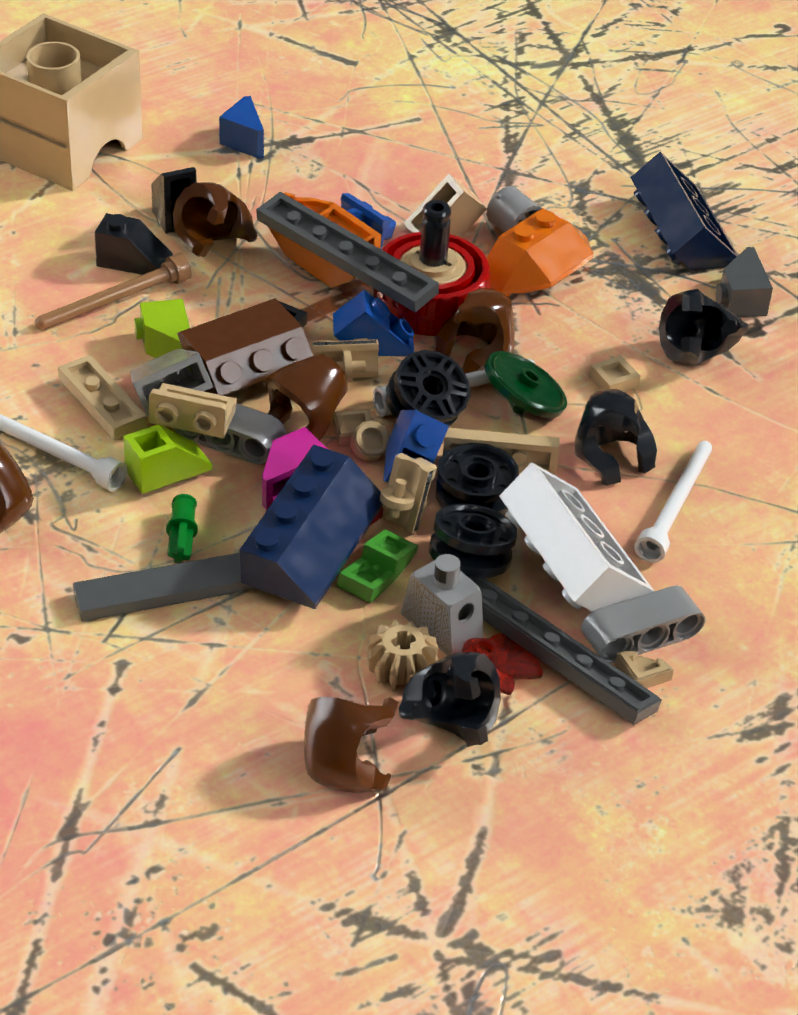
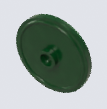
M505 351L493 352L486 360L484 367L487 377L494 387L507 398L514 413L519 414L527 411L537 416L555 418L560 416L565 410L567 398L564 391L546 371L522 356Z

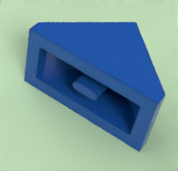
M244 96L219 116L220 144L255 158H264V129L251 96Z

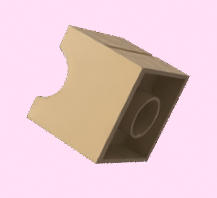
M44 13L0 41L1 161L73 191L89 179L93 162L100 149L107 142L117 139L121 147L128 150L143 139L139 50Z

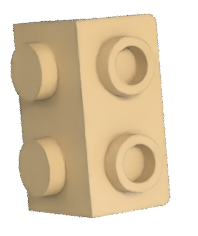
M162 383L160 389H152L149 395V423L224 439L236 411L237 398Z

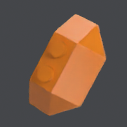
M287 192L283 193L381 249V234L336 203L311 197H295V194ZM268 227L286 257L331 289L356 279L349 273Z
M544 208L540 209L498 237L487 256L490 266V288L504 293L507 297H510L511 293H528L551 288L593 259L594 253L587 236L570 222L560 218L553 212L547 211Z

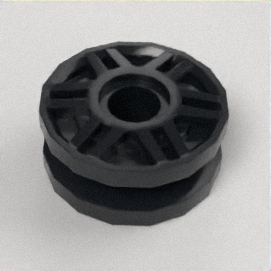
M421 350L409 354L401 361L397 370L390 377L386 387V403L396 419H398L401 410H417L449 425V427L466 408L470 398V385L463 369L452 358L437 351Z
M466 443L456 445L445 451L439 460L435 497L441 508L452 504H474L488 507L506 515L508 508L499 496L519 476V467L512 456L502 449L489 444Z
M452 504L441 508L436 513L433 528L435 533L431 535L429 554L433 560H436L438 556L443 554L454 555L460 560V571L466 576L474 578L495 577L504 574L510 568L512 560L511 549L516 543L517 527L508 517L488 507L474 504Z

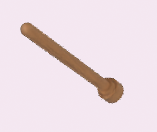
M177 253L167 257L159 269L38 316L35 319V326L40 330L50 328L164 281L169 283L175 282L176 284L181 283L192 276L190 264L182 253Z

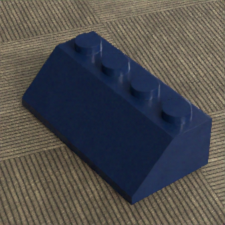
M659 152L630 177L637 188L634 191V195L647 207L644 213L654 225L658 226L655 232L669 246L665 250L676 264L679 265L683 262L692 271L724 268L738 256L698 186L663 153Z
M313 444L239 549L241 583L316 609L382 508L383 504L380 501L381 491L349 456Z

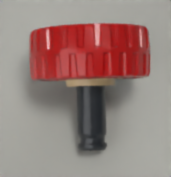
M432 200L423 206L424 216L422 218L421 232L400 236L387 243L382 250L439 282V293L417 312H413L373 288L374 298H380L384 301L389 311L396 317L405 319L411 325L414 334L437 336L445 322L463 304L469 292L480 288H490V266L486 256L471 242L450 234L451 207L444 201Z

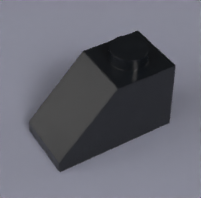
M194 167L161 173L151 183L152 212L165 234L176 232L173 219L175 203L184 188L197 183L196 169Z
M106 213L95 231L96 265L98 267L144 275L161 268V264L165 262L166 258L173 255L140 219L126 217L122 214Z

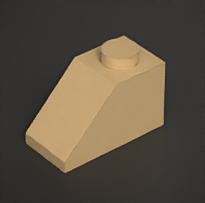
M448 174L404 224L411 233L421 232L422 218L424 216L423 206L429 201L441 200L451 207L450 234L457 236L465 234L487 208L470 189Z

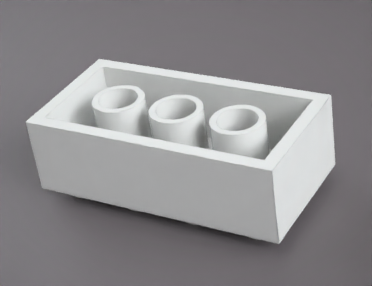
M531 462L499 496L508 508L506 516L515 526L523 529L527 535L524 538L525 543L535 553L543 557L545 563L542 565L544 570L553 579L562 584L565 588L562 591V595L573 607L580 609L583 606L592 613L600 608L654 592L653 588L576 487Z

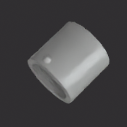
M507 186L499 190L492 197L487 207L486 216L489 222L504 233L542 208L515 186Z

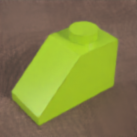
M183 299L140 303V317L134 318L136 339H143L146 354L158 358L173 350L183 349L177 333L190 328Z

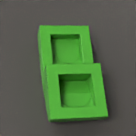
M384 529L364 543L361 558L339 572L337 587L371 603L403 572L417 553L418 545Z

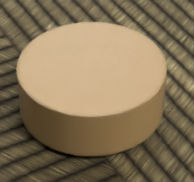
M365 421L352 432L350 446L354 454L360 459L374 461L386 452V444L390 436L386 428L380 423Z

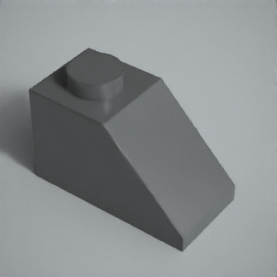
M747 247L723 269L721 283L716 285L715 296L717 303L729 308L739 317L767 316L773 287L754 247Z

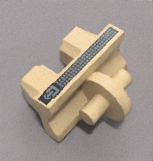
M360 338L350 341L318 340L317 342H312L313 356L324 354L333 358L345 372L348 383L352 382V378L378 377V340Z
M403 453L395 456L388 487L383 488L380 494V501L383 504L382 519L401 525L411 534L418 531L422 515L425 513L428 504L427 495L431 481L434 480L437 470L435 464L421 457L413 459Z

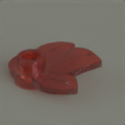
M495 634L488 639L471 638L464 643L461 652L485 654L496 667L500 679V692L506 695L512 694L515 686L514 679H539L543 675L542 667L537 658L504 634Z

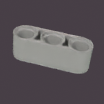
M236 403V411L224 439L173 428L176 433L198 444L254 464L265 463L272 441L286 435L285 427L277 418Z
M676 585L595 610L585 618L581 625V631L601 658L609 663H615L616 653L636 651L638 652L637 655L687 640L695 636L703 628L706 620L703 613L681 586Z

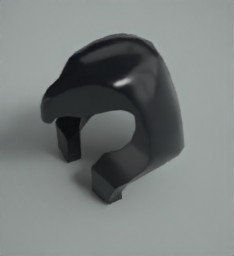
M693 289L672 295L668 299L661 313L659 323L660 343L670 360L692 366L731 349L740 341L743 334L748 332L749 326L729 308L705 296L699 289Z
M619 389L600 390L592 394L586 403L575 437V455L599 473L604 485L620 483L621 478L618 462L614 456L603 452L599 447L600 445L616 440L634 443L637 445L639 472L646 473L655 468L656 442L653 433L638 408L636 400Z
M459 652L446 656L419 670L412 676L403 690L402 702L399 707L400 718L416 720L445 729L464 740L467 747L482 745L488 741L487 732L497 720L501 701L500 679L495 665L485 654Z

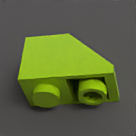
M160 424L123 436L127 474L142 494L212 470V463L195 441Z

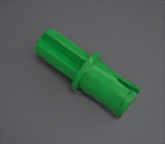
M179 494L173 498L171 519L166 524V532L169 536L167 554L169 557L174 558V563L177 564L182 563V560H189L191 558L193 538L198 533V525L195 522L197 501L188 494Z

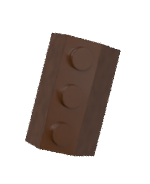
M276 298L177 333L183 350L195 351L200 354L213 385V388L204 392L218 395H226L264 381L276 370L313 356L302 325Z

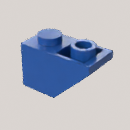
M366 290L360 292L333 313L334 336L339 341H350L360 338L378 340V356H408L414 352V331L411 325L405 319L396 317L389 311L384 301L380 298H374Z
M401 410L386 444L383 481L389 483L395 456L400 453L413 459L421 457L434 463L449 425L417 410Z

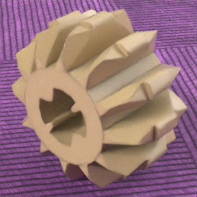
M395 619L391 627L379 625L376 634L371 635L368 641L367 665L369 672L375 673L377 683L389 681L392 689H395L398 685L406 686L412 676L419 670L438 661L436 638L430 636L428 627L415 628L412 620L407 625H401Z

